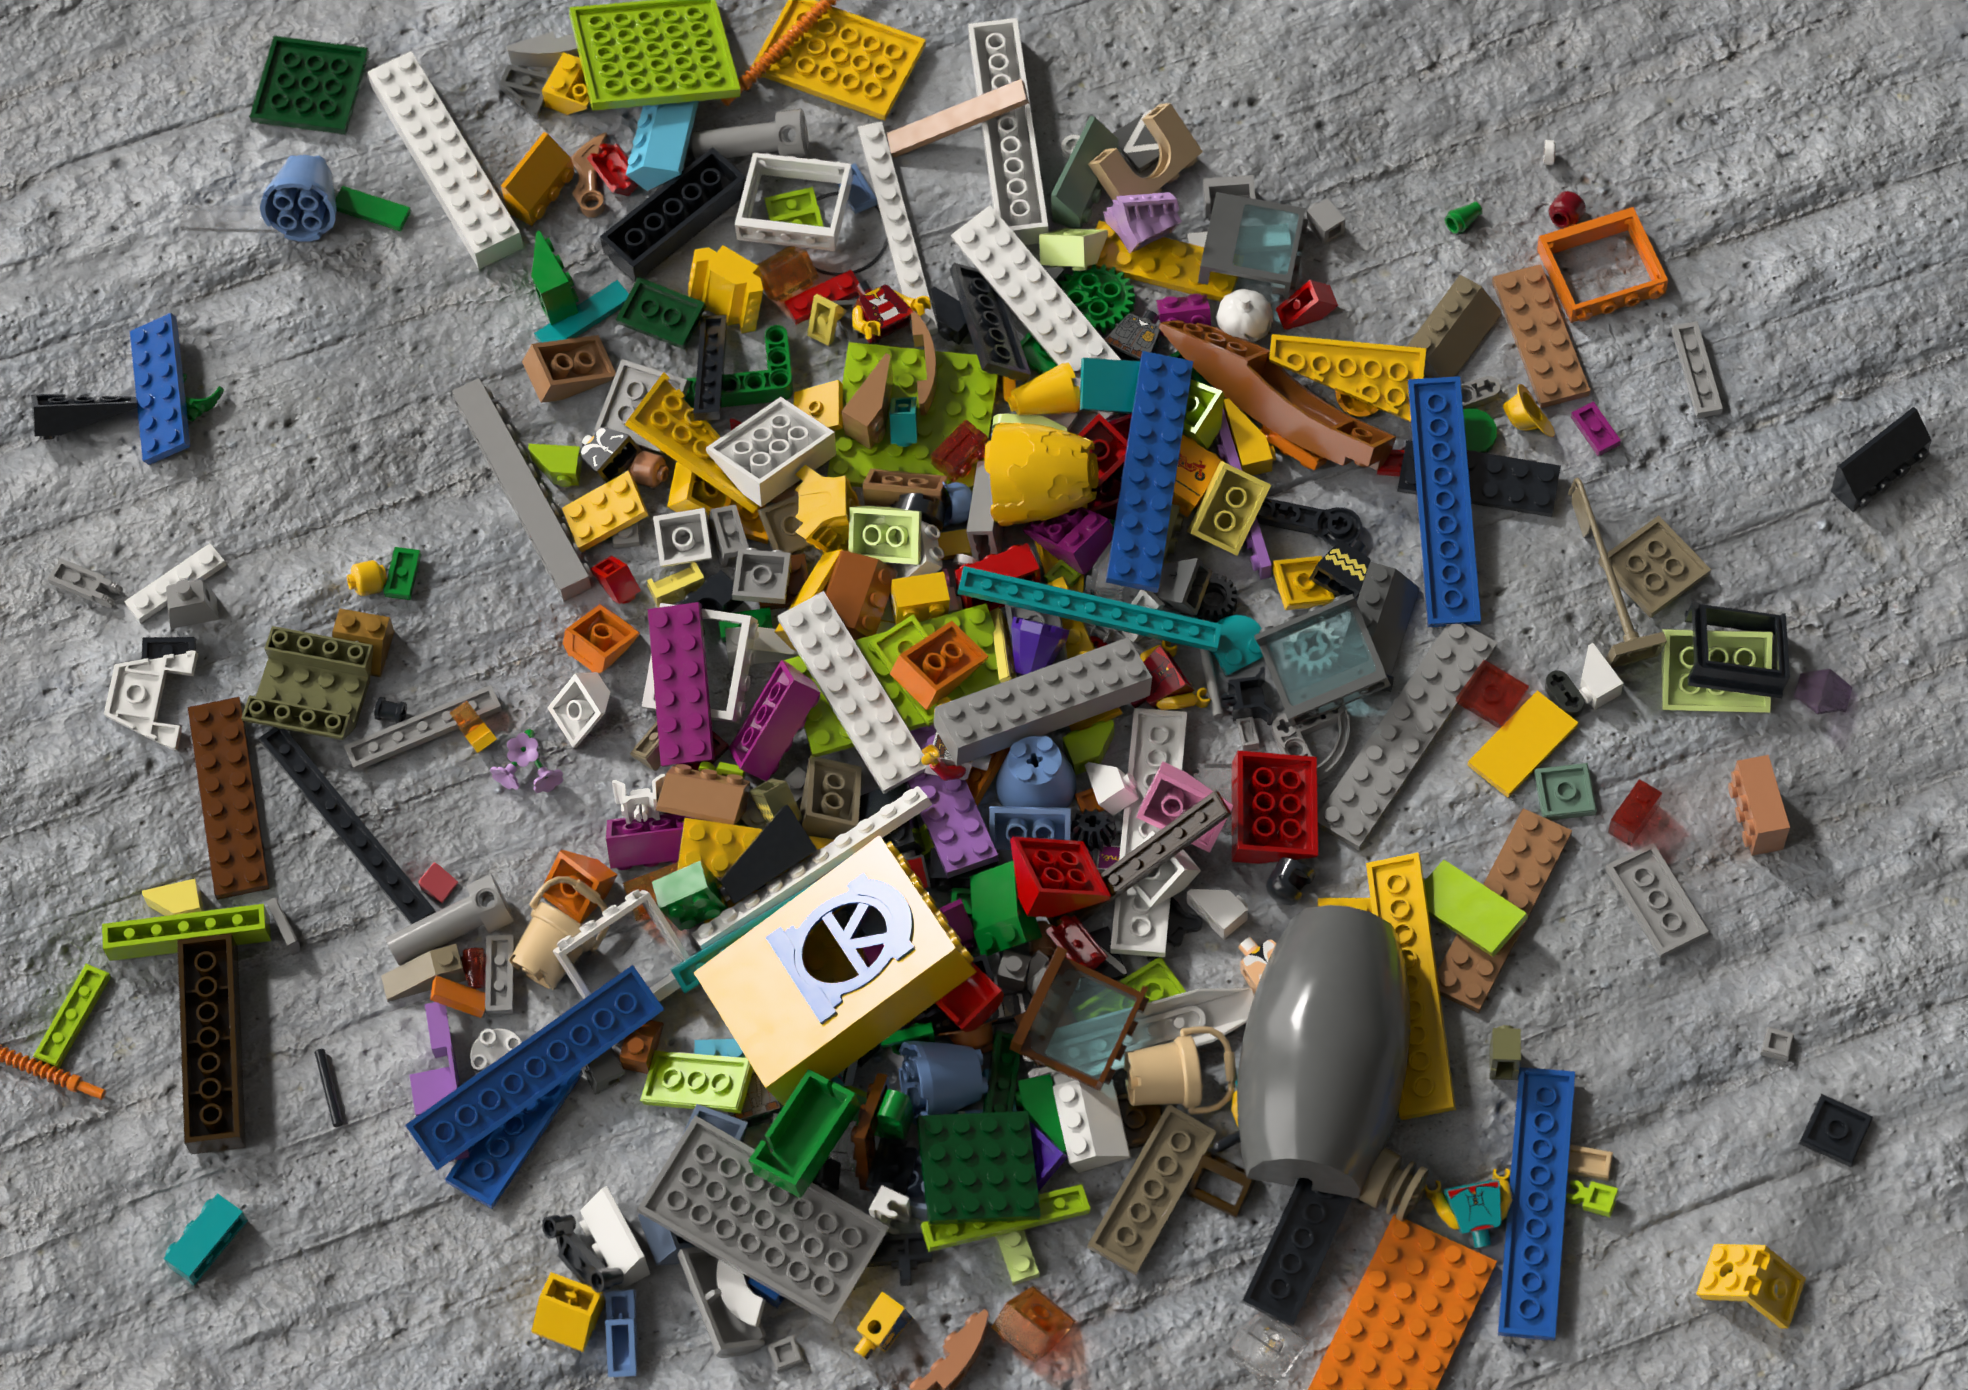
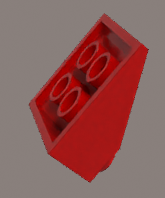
M1012 836L1010 842L1018 898L1027 916L1054 917L1110 899L1111 895L1083 841Z

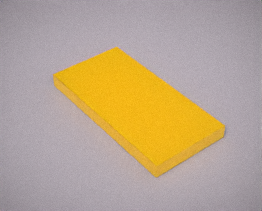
M1537 690L1468 761L1467 766L1509 798L1534 772V769H1537L1578 727V722Z

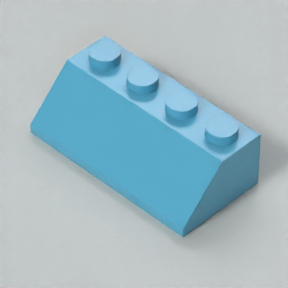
M699 101L643 106L637 123L638 128L633 140L631 156L628 159L626 176L646 191H649L681 175Z

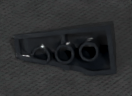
M65 394L31 395L34 436H39L42 440H51L55 436L64 435L138 408L136 397L102 396L100 400H94V397H89V395H79V397L74 399L66 398Z

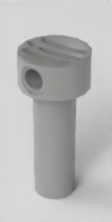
M802 109L777 111L775 122L693 131L692 149L694 158L697 160L713 147L724 158L753 155V153L779 152L780 156H794L807 159L809 157V138L804 111ZM791 129H794L796 132V138L793 142L788 137Z
M489 874L466 885L470 896L385 937L398 965L401 966L482 925H485L488 932L492 933L514 922L515 920L508 903L493 875ZM494 900L493 904L487 907V904Z

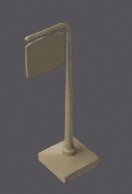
M1576 477L1569 489L1568 495L1572 496V505L1583 537L1588 536L1592 528L1625 634L1623 636L1624 641L1613 645L1605 659L1612 668L1657 657L1667 642L1664 632L1639 637L1638 632H1635L1581 479Z

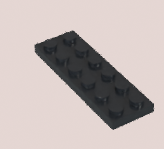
M954 262L950 268V273L982 371L1005 376L1012 380L1017 379L1027 382L1031 373L1009 307L976 268Z
M1406 440L1397 492L1417 495L1413 441ZM1466 450L1471 504L1552 517L1561 465Z
M1299 1177L1241 1303L1293 1327L1353 1198L1312 1190L1313 1181L1303 1177Z

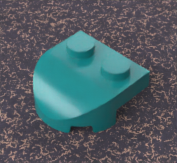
M1232 615L1217 622L1222 624L1217 652L1211 651V654L1214 653L1225 676L1264 657L1254 637L1262 629L1255 620L1243 615Z

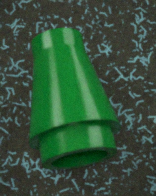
M1474 201L1469 205L1449 211L1445 217L1447 228L1455 234L1458 232L1463 233L1477 217L1482 215V207Z

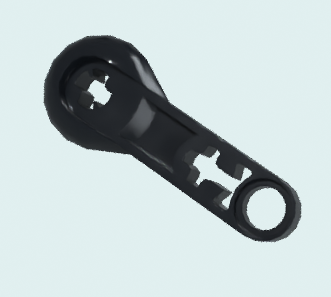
M1265 498L1261 507H1269L1271 512L1266 516L1259 514L1256 516L1259 524L1317 535L1331 546H1335L1339 541L1350 545L1353 540L1358 539L1362 531V522L1359 516L1353 510L1342 507L1324 510ZM1276 509L1279 510V513H1277V517H1278V518H1275V517H1276ZM1288 513H1293L1290 520L1285 519ZM1339 523L1344 524V527H1342L1341 530L1336 529V526H1338Z

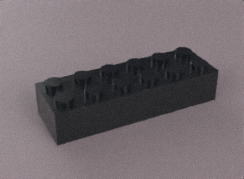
M712 147L685 168L681 175L671 179L600 236L603 253L636 282L638 277L643 278L741 200L746 177Z

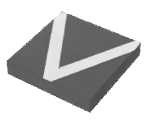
M1151 110L1113 132L1119 139V150H1121V153L1139 173L1158 162L1160 157L1158 144L1142 121V118Z

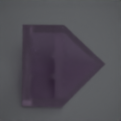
M1830 668L1800 673L1794 699L1800 700L1816 714L1838 711L1846 712L1853 687Z

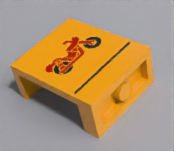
M1183 434L1172 504L1179 505L1180 513L1188 517L1208 488L1220 461H1224L1215 453L1198 445L1194 439Z

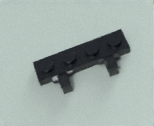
M923 1232L885 1235L867 1267L892 1265V1269H899L900 1286H912L911 1270H918L917 1263L933 1262L932 1252L928 1251Z

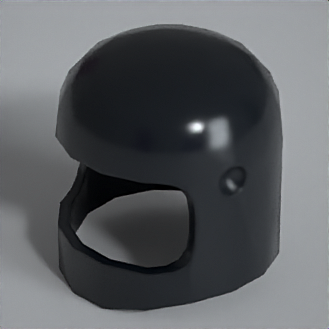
M1281 857L1267 880V892L1271 898L1280 904L1295 905L1303 897L1300 892L1305 885L1312 883L1316 873L1305 864ZM1295 870H1300L1308 878L1301 877L1293 872Z

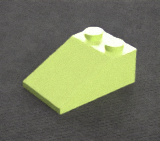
M865 505L849 507V552L876 558L882 562L919 565L921 557V511Z

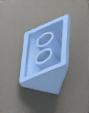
M990 806L989 835L995 849L1012 850L1010 842L1012 836L1071 840V808Z

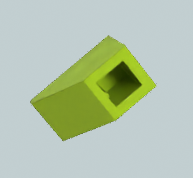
M1113 720L1107 722L1099 721L1090 728L1082 731L1074 730L1065 737H1062L1063 750L1074 769L1075 775L1086 772L1085 764L1088 762L1101 764L1115 736Z

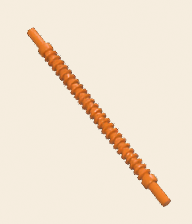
M820 0V3L816 2L815 7H811V12L807 11L806 16H802L801 21L796 22L797 26L793 25L792 30H788L787 34H783V39H778V44L774 43L773 48L768 49L769 53L765 52L764 57L759 58V62L757 61L754 63V66H750V71H745V75H741L738 78L741 93L748 91L752 87V83L757 82L756 78H761V73L765 74L766 69L771 68L770 64L775 65V60H780V55L784 56L785 51L790 50L789 46L793 47L795 45L794 42H798L799 37H803L804 33H808V28H813V24H817L818 19H822V14L826 15L827 10H831L832 6L836 5V1L840 0ZM737 97L723 98L721 100L726 106H729Z
M0 1044V1063L6 1061L7 1066L13 1064V1068L19 1067L20 1071L26 1070L28 1074L33 1072L35 1077L40 1075L41 1079L47 1078L48 1082L54 1080L55 1085L61 1083L62 1088L67 1086V1089L72 1092L81 1091L100 1100L104 1099L106 1090L83 1081L81 1076L76 1074L71 1076L70 1072L64 1074L63 1069L57 1071L56 1066L50 1068L49 1063L44 1065L43 1061L37 1062L36 1058L30 1060L29 1055L23 1057L21 1052L16 1054L15 1050L9 1051L8 1047L3 1048Z

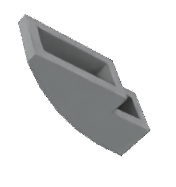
M553 31L506 46L510 63L525 67H555L563 52L580 58L574 33L555 38Z

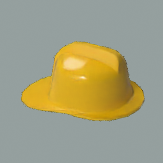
M1519 384L1517 387L1518 393L1503 404V409L1508 419L1519 430L1529 431L1539 428L1547 436L1554 437L1555 431L1551 422L1535 403L1529 390L1523 384Z

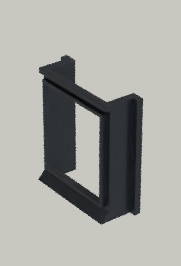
M1693 599L1689 610L1685 611V622L1692 623L1694 665L1688 675V686L1782 699L1783 690L1790 678L1786 613L1776 615L1699 604ZM1707 625L1746 631L1773 632L1776 638L1778 670L1709 661Z

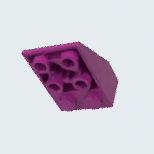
M1080 507L1048 520L1029 522L1023 528V531L1055 558L1063 560L1076 572L1085 575L1111 550L1114 529L1109 519L1084 507Z

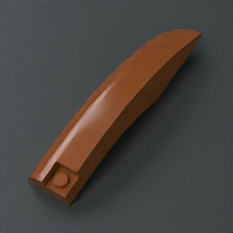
M1166 321L1159 324V329L1186 360L1193 361L1195 370L1213 387L1223 391L1224 396L1227 399L1229 398L1237 407L1285 439L1342 466L1354 461L1359 466L1378 470L1388 459L1396 436L1352 418L1317 397L1289 375L1281 366L1269 362L1270 350L1205 324H1185L1183 321Z

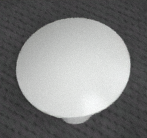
M506 1029L483 1030L471 1049L470 1060L473 1069L478 1074L521 1044L522 1041L515 1033Z

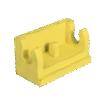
M691 562L689 568L659 581L653 582L652 578L647 580V587L658 608L660 603L674 604L684 600L687 594L691 591H696L703 585L705 581L704 576L696 562Z

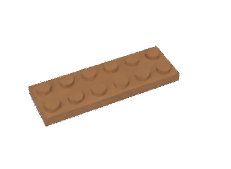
M1539 264L1493 276L1492 283L1540 409L1590 396V388L1542 265Z

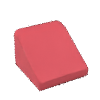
M434 862L418 883L422 891L443 903L457 886L458 881Z

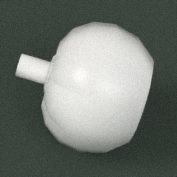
M1244 288L1225 295L1220 302L1216 319L1219 328L1223 332L1255 343L1268 334L1274 316L1271 305L1263 294Z

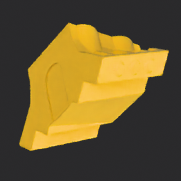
M724 245L717 252L709 247L695 249L688 283V296L705 302L707 306L705 311L708 310L716 315H727V326L739 324L741 334L753 332L756 330L764 285L761 281L762 272L758 265Z
M804 465L795 474L803 480L795 489L799 496V510L795 517L803 522L796 533L806 539V542L809 544H814V547L822 550L823 553L841 549L849 551V507L860 506L856 492L853 491L850 481L846 476L824 477L807 465Z

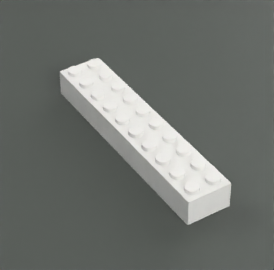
M1017 18L968 24L977 97L1022 79L1025 83L1029 100ZM1029 101V104L981 123L993 208L1024 245L1038 244L1039 235L1048 233L1045 201Z
M412 51L368 71V77L374 93L478 269L484 268L523 249L521 235L517 226Z

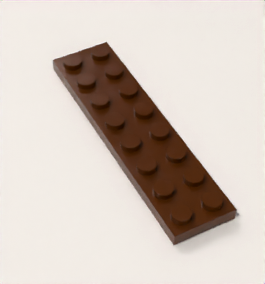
M240 697L187 707L215 897L219 900L268 890L270 887L245 722L241 719L243 715Z

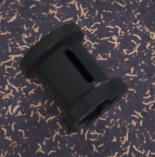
M379 697L374 709L375 719L381 720L383 718L395 721L396 724L405 720L407 703L402 701L394 703L386 701L384 697Z

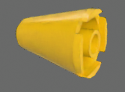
M1068 362L1062 363L1013 389L1011 396L1008 397L1011 411H1016L1017 415L1079 412L1080 390L1079 386H1075L1073 378H1076L1071 365Z

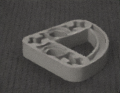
M1345 705L1339 707L1336 714L1329 711L1324 714L1323 719H1321V715L1315 717L1316 721L1313 724L1301 723L1297 725L1299 729L1296 726H1291L1286 714L1277 717L1273 721L1272 734L1281 753L1290 755L1287 750L1295 745L1301 747L1303 751L1300 756H1312L1303 736L1338 723L1339 734L1336 745L1330 755L1317 766V783L1325 779L1337 768L1346 753L1350 734V720ZM1280 725H1284L1286 728L1289 727V732L1285 733L1283 730H1280Z

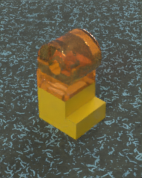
M467 701L449 713L476 753H479L497 740Z

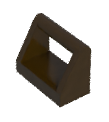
M1208 1151L1202 1154L1186 1194L1237 1218L1256 1180L1247 1178L1245 1168ZM1206 1169L1243 1186L1235 1205L1197 1187Z

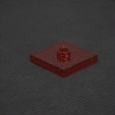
M1483 660L1455 701L1460 706L1500 729L1525 696L1529 686L1488 661Z

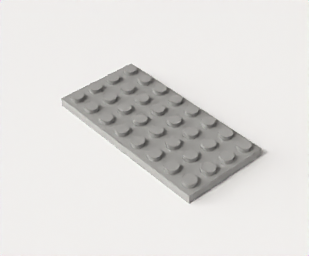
M695 1115L637 1208V1212L832 1325L888 1232L889 1227L814 1183H811L802 1198H799L755 1175L748 1162L755 1149Z

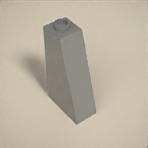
M985 461L977 462L966 531L973 558L978 561L983 560L990 554L997 555L1002 553L1004 526H1000L998 522H995L990 513L993 501L990 473L986 472L984 468Z

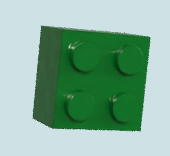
M701 861L652 881L659 909L680 931L691 929L696 924L707 919L716 918L724 910L728 909L727 902L718 890L721 887L719 880Z

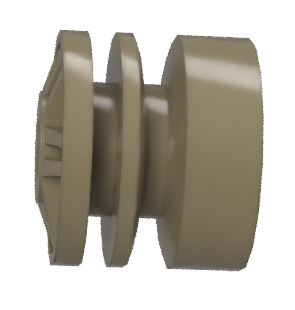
M1384 1148L1371 1168L1359 1200L1378 1208L1384 1199H1387L1389 1201L1386 1207V1214L1391 1215L1399 1206L1396 1219L1403 1222L1409 1213L1416 1208L1423 1195L1429 1169L1421 1166L1415 1176H1413L1417 1163L1411 1161L1402 1170L1400 1167L1403 1156L1388 1148Z

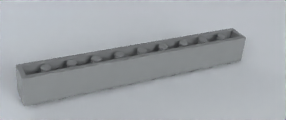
M478 378L452 390V395L459 412L562 600L566 601L591 589L589 578L593 577L587 563L582 564L579 560L582 556L576 543L571 544L569 542L570 533L565 523L560 524L558 522L559 513L554 503L548 504L546 500L548 493L542 483L537 484L535 478L538 476L531 463L526 464L524 458L527 456L522 445L515 444L513 439L516 436L511 425L504 424L502 419L505 416L499 404L494 406L492 402L494 396L488 385L483 386Z

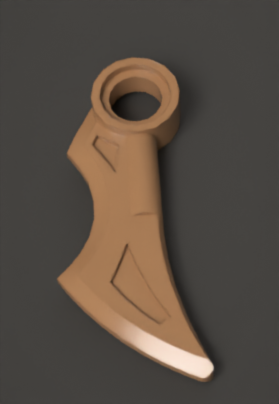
M606 132L588 141L571 157L573 167L579 175L578 184L572 194L579 203L581 212L585 216L592 218L604 212L605 203L603 195L597 191V171L588 161L587 157L591 153H601L602 149L599 145L605 143L608 137ZM590 200L599 202L597 206L592 208L585 206Z

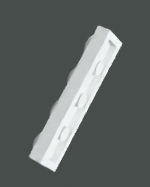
M209 543L124 602L141 624L167 606L166 587L168 585L176 584L179 580H187L188 582L195 580L204 581L225 567L226 563L211 543Z

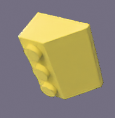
M1220 461L1187 532L1238 556L1271 484Z

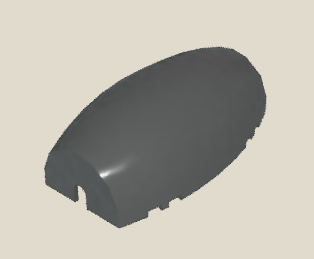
M1335 905L1305 908L1291 919L1266 964L1249 1011L1241 1045L1237 1078L1238 1129L1240 1132L1242 1158L1248 1179L1294 1187L1295 1180L1303 1177L1313 1181L1312 1190L1359 1198L1371 1168L1380 1153L1386 1148L1400 1107L1406 1078L1411 1033L1410 993L1407 968L1399 935L1391 923L1371 912Z

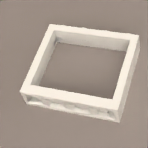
M753 153L735 221L737 240L836 251L853 181L851 164L822 161L819 159L796 158L794 156H778L768 153ZM761 175L841 184L831 227L751 219Z
M660 603V607L674 606L672 604ZM702 609L703 619L742 624L727 710L711 709V720L739 724L743 711L746 710V704L743 701L745 691L747 692L750 687V676H748L750 665L752 666L755 660L753 645L754 639H757L759 636V632H757L758 620L748 615ZM651 656L642 707L656 711Z
M645 890L631 892L625 897L626 901L618 907L613 905L603 911L602 918L596 922L594 920L588 921L579 928L581 931L573 938L571 935L566 936L557 943L558 947L553 950V953L583 999L589 996L591 992L566 954L640 904L646 909L678 962L681 963L690 957L649 892ZM673 973L650 987V990L660 1002L679 989L680 985Z

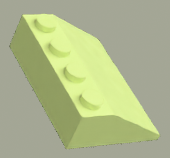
M1662 629L1667 640L1661 651L1662 710L1770 713L1771 697L1688 686V675L1694 665L1693 630ZM1707 630L1709 661L1772 669L1773 632Z

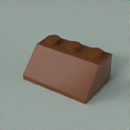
M841 550L825 594L853 640L875 635L891 593L892 579L896 578L898 571L879 559Z

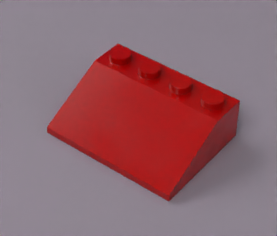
M1238 750L1231 763V804L1233 805L1231 810L1232 862L1262 864L1278 862L1281 857L1292 860L1316 858L1318 856L1317 757Z

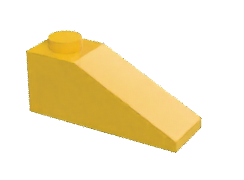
M1229 398L1224 399L1223 410L1242 471L1252 476L1271 472L1273 461H1276L1274 446H1269L1267 437Z

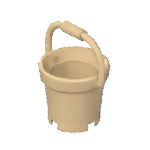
M557 876L546 881L537 891L529 904L532 908L530 914L532 919L508 960L518 971L523 967L522 971L526 973L525 976L547 989L551 988L552 990L555 989L559 981L566 974L553 950L558 947L557 943L561 939L569 935L573 938L581 932L579 928L582 925L557 908L541 902L540 899L544 893L555 884L567 883L572 885L573 889L588 900L597 903L602 913L607 909V905L600 898L599 893L581 880H575L570 877ZM610 925L600 931L597 938L593 936L566 954L572 964L575 963L583 952H588L589 950L595 952L605 938Z
M1190 1027L1181 1029V1036H1177L1171 1043L1125 1052L1124 1071H1127L1128 1079L1125 1082L1130 1104L1133 1106L1182 1104L1183 1107L1188 1108L1190 1115L1210 1113L1221 1109L1229 1102L1234 1093L1235 1080H1237L1235 1053L1232 1052L1228 1039L1222 1032L1212 1027ZM1189 1034H1211L1217 1037L1224 1046V1063L1228 1089L1224 1097L1216 1104L1198 1107L1202 1101V1075L1197 1047L1194 1039Z

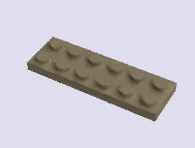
M1168 1104L1088 1243L1087 1248L1136 1275L1192 1178L1202 1154L1206 1153L1217 1131Z

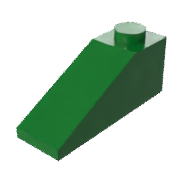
M1051 1074L1018 1080L1019 1090L1015 1091L1017 1107H1022L1023 1111H1028L1029 1121L1067 1155L1052 1087Z

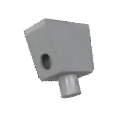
M179 580L176 584L166 587L171 629L220 620L217 596L203 580L189 582L187 580Z

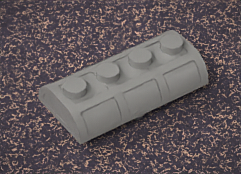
M699 1247L681 1249L677 1253V1257L689 1283L703 1323L708 1331L716 1356L718 1358L743 1356L765 1345L764 1338L766 1334L761 1322L759 1327L743 1322L731 1313L721 1298L722 1292L718 1289L717 1265L719 1259Z

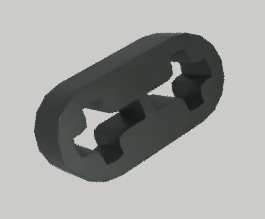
M1560 670L1550 672L1545 681L1547 694L1572 718L1578 717L1584 708L1583 696L1565 672ZM1553 680L1557 683L1562 681V691L1559 686H1552ZM1567 698L1571 703L1577 702L1576 708L1573 706L1567 707Z

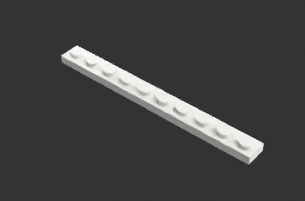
M882 121L858 126L860 141L901 294L915 299L919 296L929 297ZM931 305L930 310L924 308L925 314L920 317L927 326L930 335L938 333V327ZM911 319V321H910L909 324H910L911 331H912V335H913L912 319Z
M919 786L906 791L902 797L891 804L883 806L879 812L868 819L860 821L856 827L847 833L837 836L833 842L824 848L816 850L801 863L793 865L778 878L770 880L755 893L747 895L732 908L724 910L721 915L709 923L701 925L691 935L703 950L817 881L878 836L884 837L932 805L931 801Z

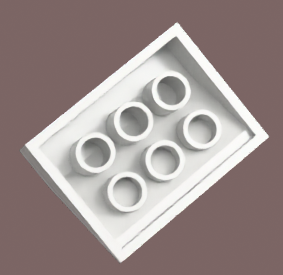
M780 397L706 447V452L744 496L762 507L801 480L795 474L804 465L815 470L836 455L835 432Z

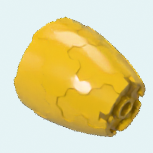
M1026 423L997 424L994 427L991 441L987 442L985 446L984 462L986 472L990 473L993 501L990 513L993 520L998 522L1000 526H1010L1012 524H1022L1038 520L1043 521L1066 514L1070 510L1078 509L1095 500L1097 492H1092V488H1097L1099 471L1097 456L1094 453H1090V450H1095L1093 441L1068 431L1043 425Z

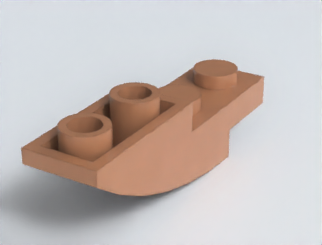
M984 1309L979 1314L977 1312L973 1313L965 1321L966 1326L959 1332L953 1331L944 1340L943 1352L946 1358H939L931 1366V1371L924 1378L920 1376L915 1379L909 1386V1389L954 1390L967 1375L982 1349L990 1322L989 1312Z

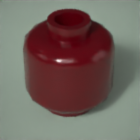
M1563 191L1557 195L1550 205L1548 214L1554 225L1566 228L1579 222L1586 211V205L1584 200L1575 192Z

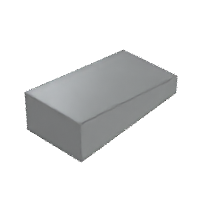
M1253 717L1236 719L1243 751L1259 749V740Z

